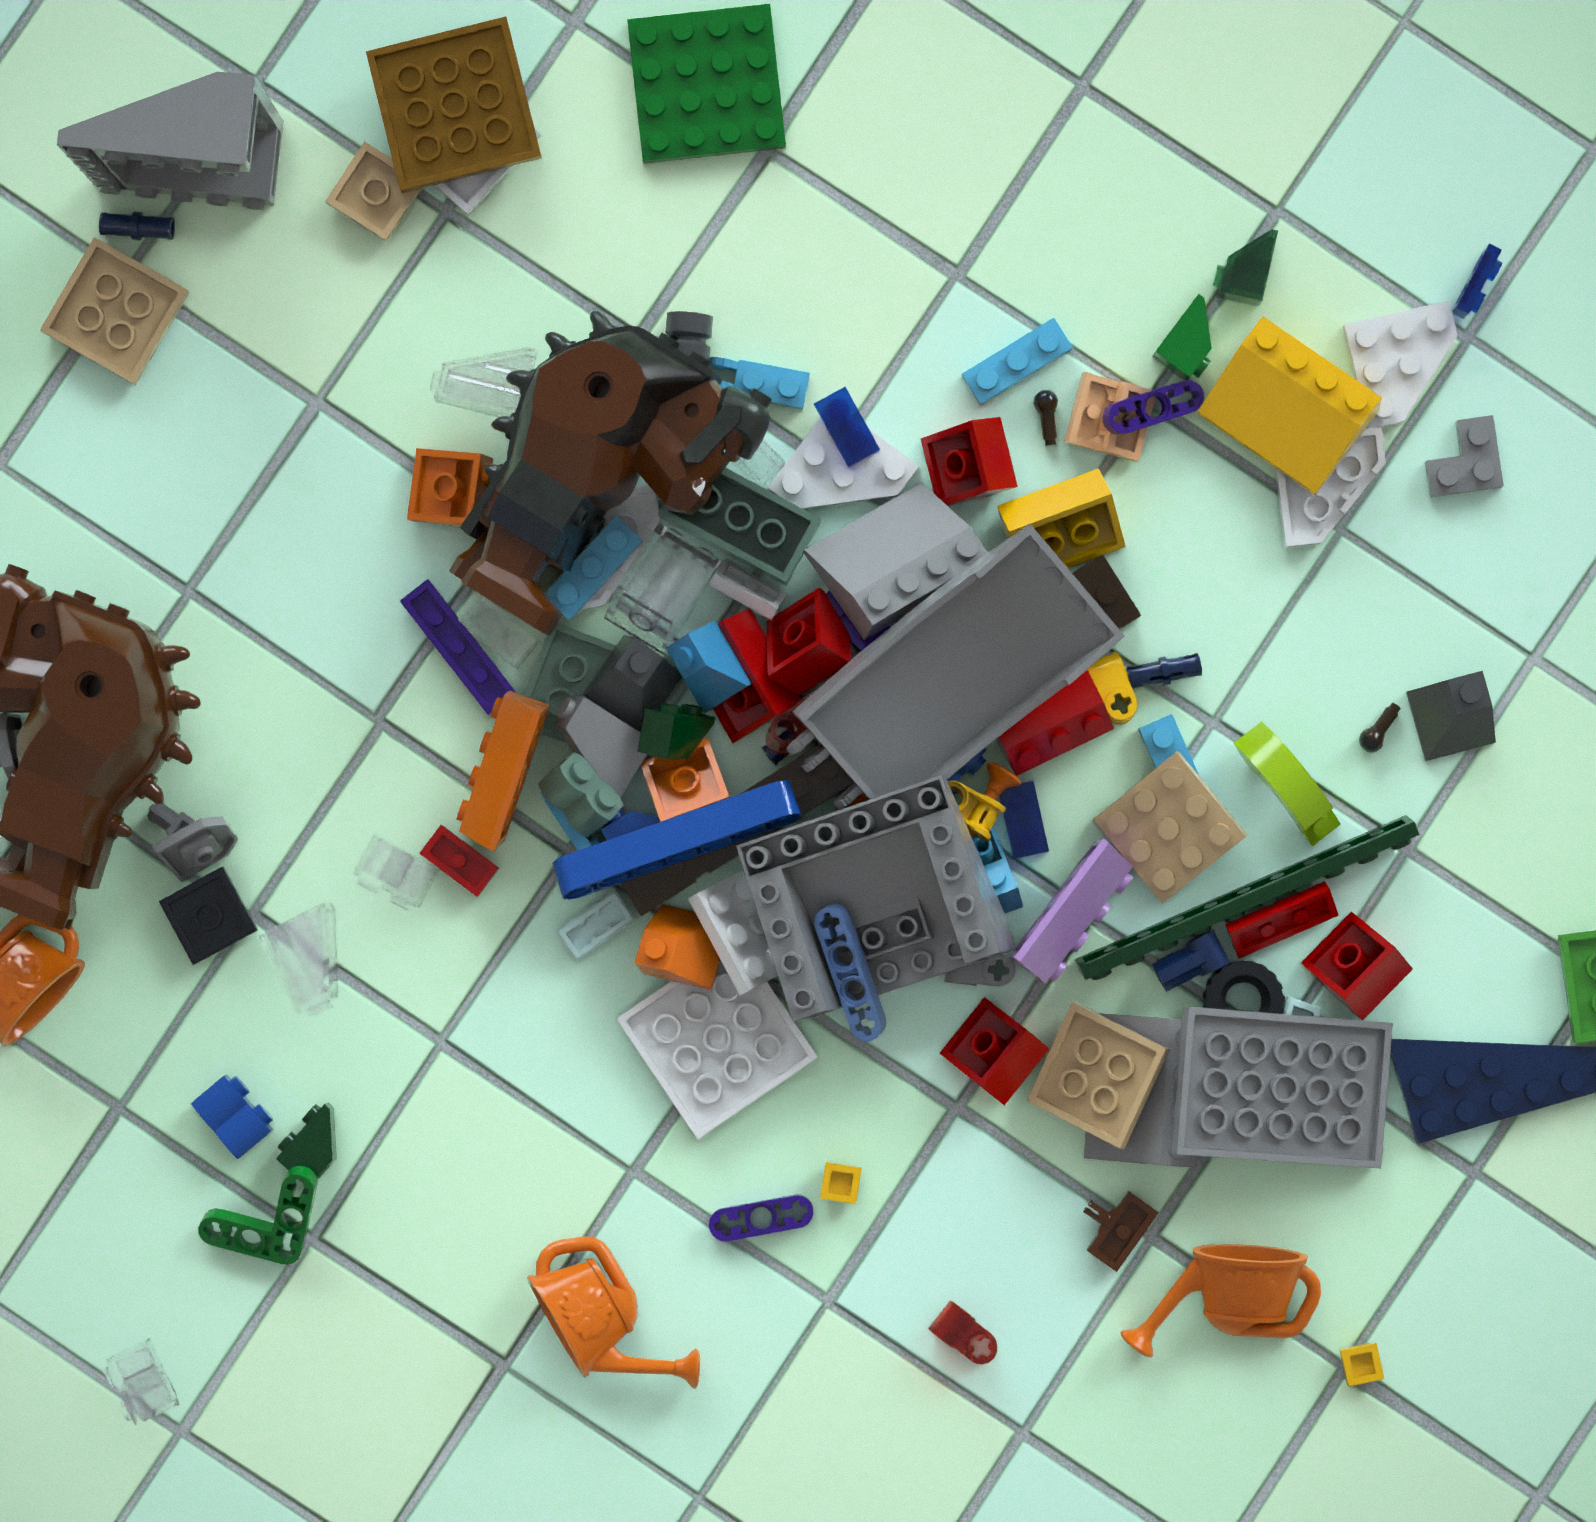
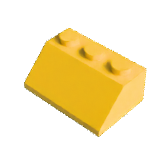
M1099 468L997 506L1007 539L1028 524H1031L1067 568L1097 558L1101 554L1105 555L1126 547L1112 493Z

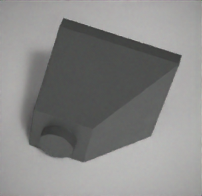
M623 635L583 695L641 733L645 708L660 709L661 703H665L682 676L662 656L636 637Z
M1483 670L1406 692L1425 761L1496 743L1493 706Z

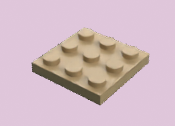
M94 237L40 331L136 386L190 292Z
M1178 750L1093 819L1162 904L1248 835Z
M1072 1002L1026 1101L1119 1149H1125L1170 1049L1076 1002Z

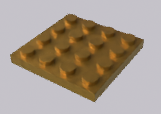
M506 16L366 51L401 193L542 158Z

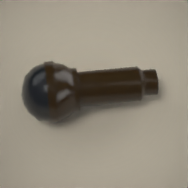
M1042 390L1035 395L1033 405L1038 414H1040L1042 437L1045 440V446L1056 445L1057 433L1054 412H1056L1058 399L1054 392Z
M1392 702L1389 707L1385 708L1373 726L1362 731L1359 737V744L1363 750L1374 753L1382 748L1384 734L1397 718L1398 712L1401 709L1397 704Z

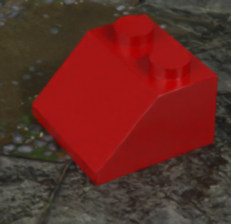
M1001 417L971 420L920 438L933 492L947 506L989 497L1018 487Z
M820 587L776 614L772 620L766 621L768 677L796 696L801 695L835 674L851 660L850 634L825 591Z
M1352 911L1301 962L1340 1003L1362 1021L1413 970L1395 946Z
M984 997L939 1054L1005 1106L1050 1048Z

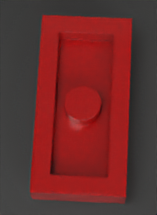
M443 825L438 827L419 853L476 897H479L500 869Z

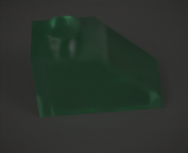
M1269 230L1229 255L1223 266L1217 265L1212 286L1218 287L1216 297L1259 307L1263 301L1278 235L1277 230Z

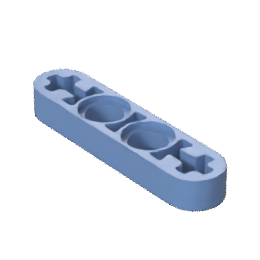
M829 903L815 915V929L850 1030L858 1040L869 1042L876 1039L885 1030L887 1024L886 1016L848 909L839 903ZM830 915L832 918L838 917L840 923L836 926L827 924L826 918ZM842 934H845L846 937H842L836 940L835 942H832V938L837 935L839 937ZM845 946L851 950L853 954L851 964H844L838 960L836 956L837 947ZM856 980L863 985L865 989L863 998H855L849 993V981ZM867 1002L869 1003V1006L865 1010L863 1009V1007L859 1010L855 1009V1007H860ZM865 1018L868 1021L873 1020L875 1026L872 1029L869 1026L863 1027L861 1021Z

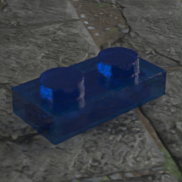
M1490 243L1483 249L1452 309L1454 315L1464 319L1470 311L1477 313L1486 296L1485 293L1481 292L1486 280L1493 281L1503 262L1497 260L1502 249Z
M846 386L814 403L818 415L848 469L880 452L879 446Z
M1034 781L1024 782L1019 787L1008 788L1003 791L999 799L1000 803L1006 808L1003 817L1013 859L1049 852Z

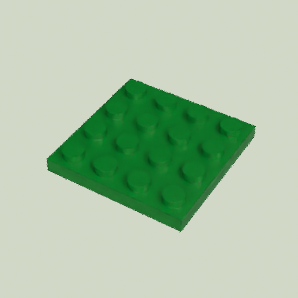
M770 4L627 19L643 164L786 148Z

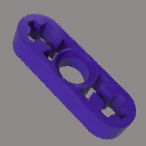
M1192 380L1179 381L1109 404L1103 412V424L1110 433L1117 435L1143 429L1197 411L1203 404L1204 392L1202 387ZM1184 391L1192 393V398L1188 400V404L1187 402L1171 403L1170 398L1180 396ZM1150 397L1157 398L1161 403V413L1156 418L1150 417L1145 410L1146 401ZM1135 410L1137 417L1124 420L1123 425L1122 423H1115L1114 417L1119 414V411L1124 413Z
M794 1194L724 1207L712 1214L709 1221V1230L717 1240L732 1241L802 1228L812 1220L813 1205L807 1197ZM799 1201L801 1207L807 1206L808 1212L802 1214L801 1221H795L794 1216L791 1215L782 1217L785 1225L777 1226L778 1215L773 1204L781 1203V1211L791 1209L792 1202ZM764 1207L771 1212L772 1221L769 1226L757 1228L752 1224L750 1216L754 1209ZM746 1210L745 1223L749 1229L748 1232H741L742 1225L731 1227L730 1234L724 1235L722 1229H716L715 1223L720 1222V1215L727 1214L729 1220L740 1219L737 1211Z

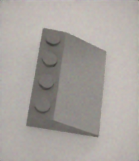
M921 482L808 547L803 553L865 641L900 620L940 587L986 555L988 551L972 528Z
M1098 1013L1170 1049V1052L1125 1149H1119L1085 1131L1084 1158L1196 1168L1197 1156L1172 1153L1182 1019Z

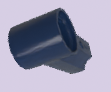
M1214 930L1185 944L1186 947L1170 953L1151 964L1165 992L1198 975L1201 977L1230 963Z

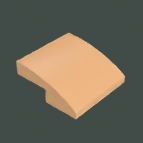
M1083 372L1064 442L1111 456L1139 461L1148 427L1126 434H1112L1105 428L1102 417L1105 408L1109 404L1151 390L1125 381L1117 382L1089 372ZM1150 397L1145 404V410L1150 417L1155 397ZM1135 410L1124 413L1119 411V414L1114 417V421L1123 425L1124 420L1137 417Z

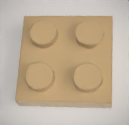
M364 141L325 202L382 240L388 242L422 188L401 193L392 158Z

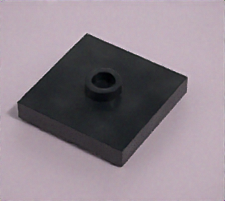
M223 866L159 901L192 965L200 963L258 931Z

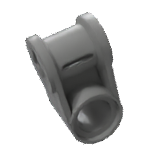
M1002 954L945 973L944 982L977 986V984L996 987L1004 986L1014 978L1015 965L1008 956ZM1001 959L1003 960L1004 967L1009 968L1010 972L1009 975H1003L1001 981L994 980V974L989 973L988 968L989 965L993 966L997 960Z

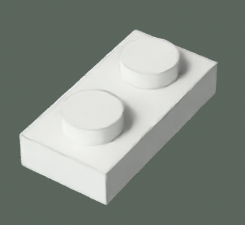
M727 559L723 560L708 584L717 589L722 596L733 598L749 607L753 613L765 616L770 620L773 619L787 596L786 592Z

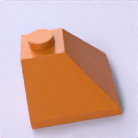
M662 904L644 929L634 963L645 975L712 990L721 960L694 911Z

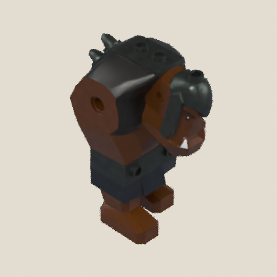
M599 311L590 313L589 317L593 331L589 333V338L576 343V341H569L559 333L549 332L545 336V341L552 350L549 358L531 371L516 370L511 371L507 375V382L518 387L521 396L516 411L510 417L501 416L491 423L495 430L505 433L506 439L510 440L507 460L499 466L493 464L485 466L484 471L491 479L490 484L459 527L467 535L476 539L470 549L456 558L449 570L450 573L460 578L461 582L549 636L563 614L537 584L547 565L571 572L575 556L587 545L592 536L596 537L604 527L606 512L611 508L621 505L631 496L640 476L668 510L688 515L694 514L707 503L712 492V485L729 462H737L740 457L747 460L751 459L766 434L770 420L768 406L772 399L755 388H753L750 395L733 386L723 389L720 386L722 379L713 370L708 368L711 362L694 351L689 356L678 350L680 343L662 332L659 337H656L638 326H613L610 320Z

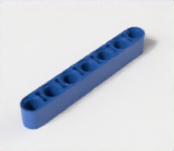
M789 780L776 781L564 855L556 859L552 866L562 898L565 900L577 899L789 825L801 818V812L791 782Z

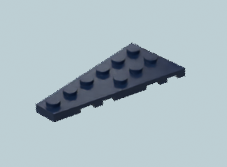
M1391 1039L1390 1055L1417 1144L1596 1093V1047Z

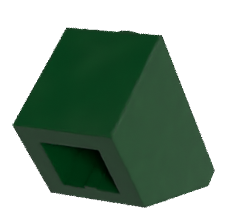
M661 703L660 709L645 708L637 752L664 759H688L712 728L716 717L702 714L703 707L691 704H681V706Z
M325 1103L321 1108L315 1104L302 1118V1121L306 1124L297 1135L291 1131L277 1147L281 1153L276 1160L288 1171L295 1166H305L310 1168L319 1179L337 1159L334 1107L330 1103Z

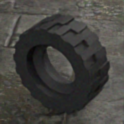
M1242 960L1230 962L1213 972V975L1205 984L1206 988L1202 995L1204 1005L1202 1006L1203 1008L1227 1009L1225 1000L1228 990L1233 985L1241 982L1252 984L1260 992L1261 1006L1258 1012L1283 1014L1285 996L1282 993L1283 987L1281 982L1277 980V976L1272 971L1254 961Z

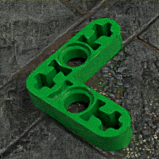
M295 1166L287 1172L281 1185L274 1223L214 1208L204 1214L199 1224L198 1233L200 1238L209 1245L275 1263L289 1265L296 1262L306 1241L318 1185L316 1174L305 1166ZM296 1179L303 1181L304 1188L300 1198L293 1197L297 1187ZM289 1208L295 1209L301 1213L302 1220L292 1222L285 1217L284 1211ZM213 1222L219 1224L220 1232H216L213 1230ZM232 1227H237L234 1236H230L233 1231ZM253 1230L259 1234L261 1241L250 1243L244 1239L242 1232ZM287 1233L293 1234L289 1244L290 1251L283 1249V1241Z

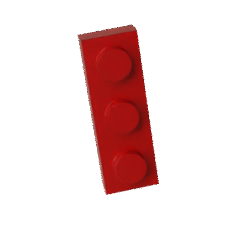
M1324 881L1270 906L1245 915L1238 920L1229 922L1225 926L1233 949L1240 959L1339 915L1331 890Z

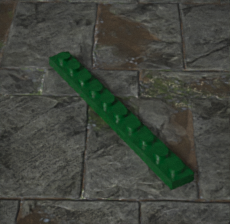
M1407 815L1402 816L1074 960L1085 980L1089 978L1092 980L1105 978L1112 973V968L1125 964V966L1137 964L1145 959V954L1156 949L1158 951L1169 950L1178 945V940L1188 935L1197 937L1209 932L1213 924L1223 920L1225 922L1238 920L1245 915L1244 911L1257 905L1259 908L1270 906L1279 900L1278 896L1289 891L1291 893L1302 892L1312 886V881L1321 877L1330 879L1339 876L1345 872L1344 867L1356 862L1358 864L1371 862L1378 857L1379 852L1390 847L1392 850L1403 848L1412 842L1411 838L1420 834L1415 822Z

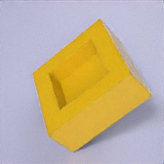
M826 1162L820 1199L856 1204L862 1167Z
M1376 1342L1339 1349L1347 1386L1384 1379Z

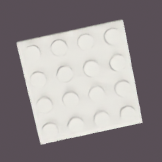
M720 961L712 990L671 981L616 1018L697 1140L818 1058L768 982L740 996L722 961Z

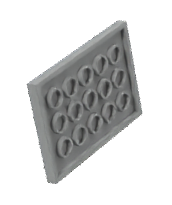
M1183 1006L1172 1153L1178 1155L1381 1169L1393 1023Z

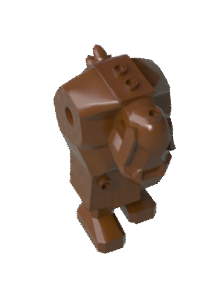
M8 563L6 571L0 574V712L29 713L17 735L16 752L19 765L17 771L14 770L8 778L6 791H9L4 803L2 819L0 821V835L13 843L9 857L0 858V907L56 929L64 930L66 928L70 930L77 913L75 898L78 887L99 889L114 840L117 837H130L132 834V829L124 823L123 811L137 797L141 800L146 797L156 804H162L164 794L162 789L156 784L158 781L156 775L165 761L169 762L171 759H175L185 765L191 763L192 753L188 746L180 740L181 735L178 733L180 729L179 716L182 715V710L199 708L201 702L195 694L180 690L177 685H174L171 671L174 670L176 663L190 657L188 649L177 645L165 646L164 643L160 642L152 628L128 617L130 610L109 603L108 608H104L94 604L96 597L75 590L74 595L55 590L52 596H48L43 586L27 579L28 570Z

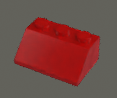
M750 608L718 623L752 683L713 709L732 744L803 703L800 695L796 696L768 677L767 637Z
M1086 670L1073 683L1066 685L997 738V742L1014 774L1018 776L1113 730L1114 726L1106 706L1088 670Z

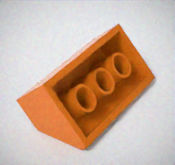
M512 691L504 694L503 699L497 697L490 718L496 719L492 733L486 731L479 749V752L484 753L481 766L475 765L471 772L468 786L473 787L469 801L463 799L456 820L462 822L459 829L460 833L492 851H496L506 839L550 707L549 704Z

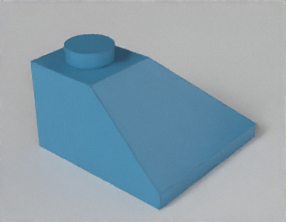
M716 620L687 633L666 648L697 704L703 707V714L752 684Z

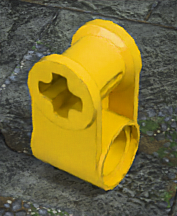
M1115 651L1101 657L1087 670L1106 706L1112 723L1121 725L1132 720L1138 703L1129 682L1125 666L1118 652ZM1116 698H1119L1122 703L1128 701L1129 705L1126 708V714H1122L1120 710H1112Z
M955 780L947 781L950 789L960 796L961 803L958 807L969 833L982 840L989 841L991 838L989 832L999 814H1004L1006 808L998 801L976 792L961 782ZM984 811H987V814L983 819L982 823H979V820L982 817Z

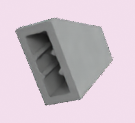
M573 693L572 697L565 699L557 712L559 718L555 726L572 753L575 752L584 757L592 765L598 778L608 783L621 798L647 755L637 752L641 733L587 698Z

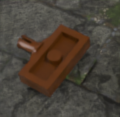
M1127 1191L1120 1203L1109 1212L1093 1202L1092 1199L1087 1205L1097 1211L1098 1214L1087 1207L1083 1210V1213L1100 1224L1097 1235L1086 1250L1116 1272L1159 1213L1130 1191Z

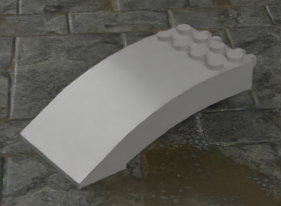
M1028 524L964 569L908 612L793 710L794 715L807 729L788 745L787 751L791 755L799 753L814 738L820 743L821 746L804 760L801 767L806 772H809L829 755L853 781V784L834 802V805L839 810L850 805L861 793L870 800L940 775H945L947 780L1010 727L1066 685L1073 683L1124 638L1125 635L1034 527Z

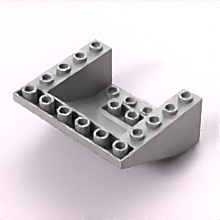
M217 71L59 129L56 145L95 187H99V192L120 195L121 190L135 191V196L154 199L157 193L171 195V200L179 202H192V198L196 197L207 199L206 203L210 205L228 206V201L243 202L242 207L247 209L264 210V205L274 206L284 120L255 75Z
M945 775L916 783L736 846L793 1021L816 1017L843 1008L814 924L817 912L829 903H839L848 909L878 996L1017 950L1005 913ZM830 915L826 918L827 924L836 926L840 923L838 917L832 918ZM842 934L839 937L837 935L832 938V942H835L836 940L842 937H846L845 934ZM845 946L837 947L836 956L838 960L844 964H851L853 961L851 950ZM856 980L849 981V993L855 998H863L865 994L863 985Z

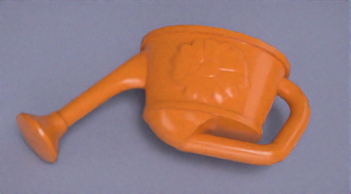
M18 914L0 931V1043L2 1046H8L16 1042L33 1029L64 998L83 972L85 962L81 959H76L79 950V940L72 926L70 930L66 928L60 930ZM33 924L56 932L64 939V951L62 952L33 936V933L29 930L21 933L20 931L27 925Z
M586 1236L561 1239L548 1244L540 1252L536 1261V1276H527L528 1283L557 1337L584 1378L589 1375V1371L665 1374L681 1377L693 1389L697 1388L700 1376V1353L696 1348L686 1357L676 1359L675 1361L630 1357L616 1349L615 1345L627 1333L633 1331L638 1315V1304L634 1290L612 1252L603 1241L595 1237ZM591 1251L598 1257L613 1285L607 1281L593 1258L587 1259V1262L550 1272L551 1262L556 1256L561 1254Z
M1246 1244L1197 1246L1192 1250L1195 1259L1188 1265L1145 1323H1142L1135 1329L1122 1330L1120 1334L1123 1340L1145 1357L1152 1358V1339L1155 1331L1188 1294L1202 1291L1205 1307L1203 1315L1221 1332L1232 1336L1291 1338L1301 1333L1308 1325L1319 1304L1321 1284L1315 1272L1305 1266L1308 1256L1297 1251ZM1298 1278L1301 1279L1307 1287V1294L1295 1318L1286 1324H1276L1286 1320V1311Z

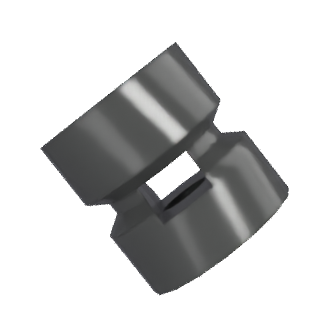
M687 311L667 312L665 333L680 343L678 350L688 356L694 351L709 361L711 348L706 344V340L712 338L713 316Z

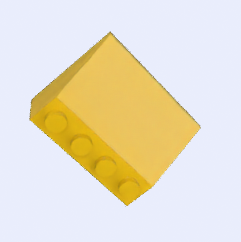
M1262 316L1234 354L1197 411V414L1316 495L1379 412L1382 397Z

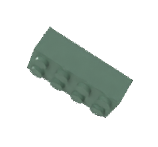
M728 468L723 470L712 485V492L707 503L694 514L688 515L670 511L664 504L658 512V516L662 520L785 586L789 583L804 555V550L809 546L821 523V518Z

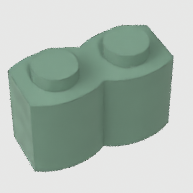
M575 752L555 766L538 783L545 798L552 805L563 810L565 817L573 828L587 837L609 822L624 806L618 793L608 783L600 780L592 765Z

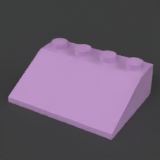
M1105 839L1095 841L1016 946L1017 950H1014L1009 958L1041 982L1046 983L1049 978L1055 982L1068 965L1063 959L1072 949L1077 953L1088 939L1089 934L1085 930L1093 920L1099 923L1111 908L1106 902L1114 891L1121 894L1133 877L1128 873L1133 866Z

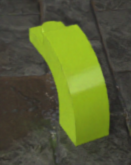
M1262 721L1233 743L1247 766L1278 798L1310 845L1314 846L1341 825L1332 811L1333 806L1310 774L1286 745Z

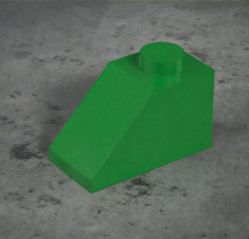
M1200 294L1196 296L1152 356L1184 381L1189 380L1192 375L1199 379L1211 363V360L1206 357L1212 347L1204 297Z

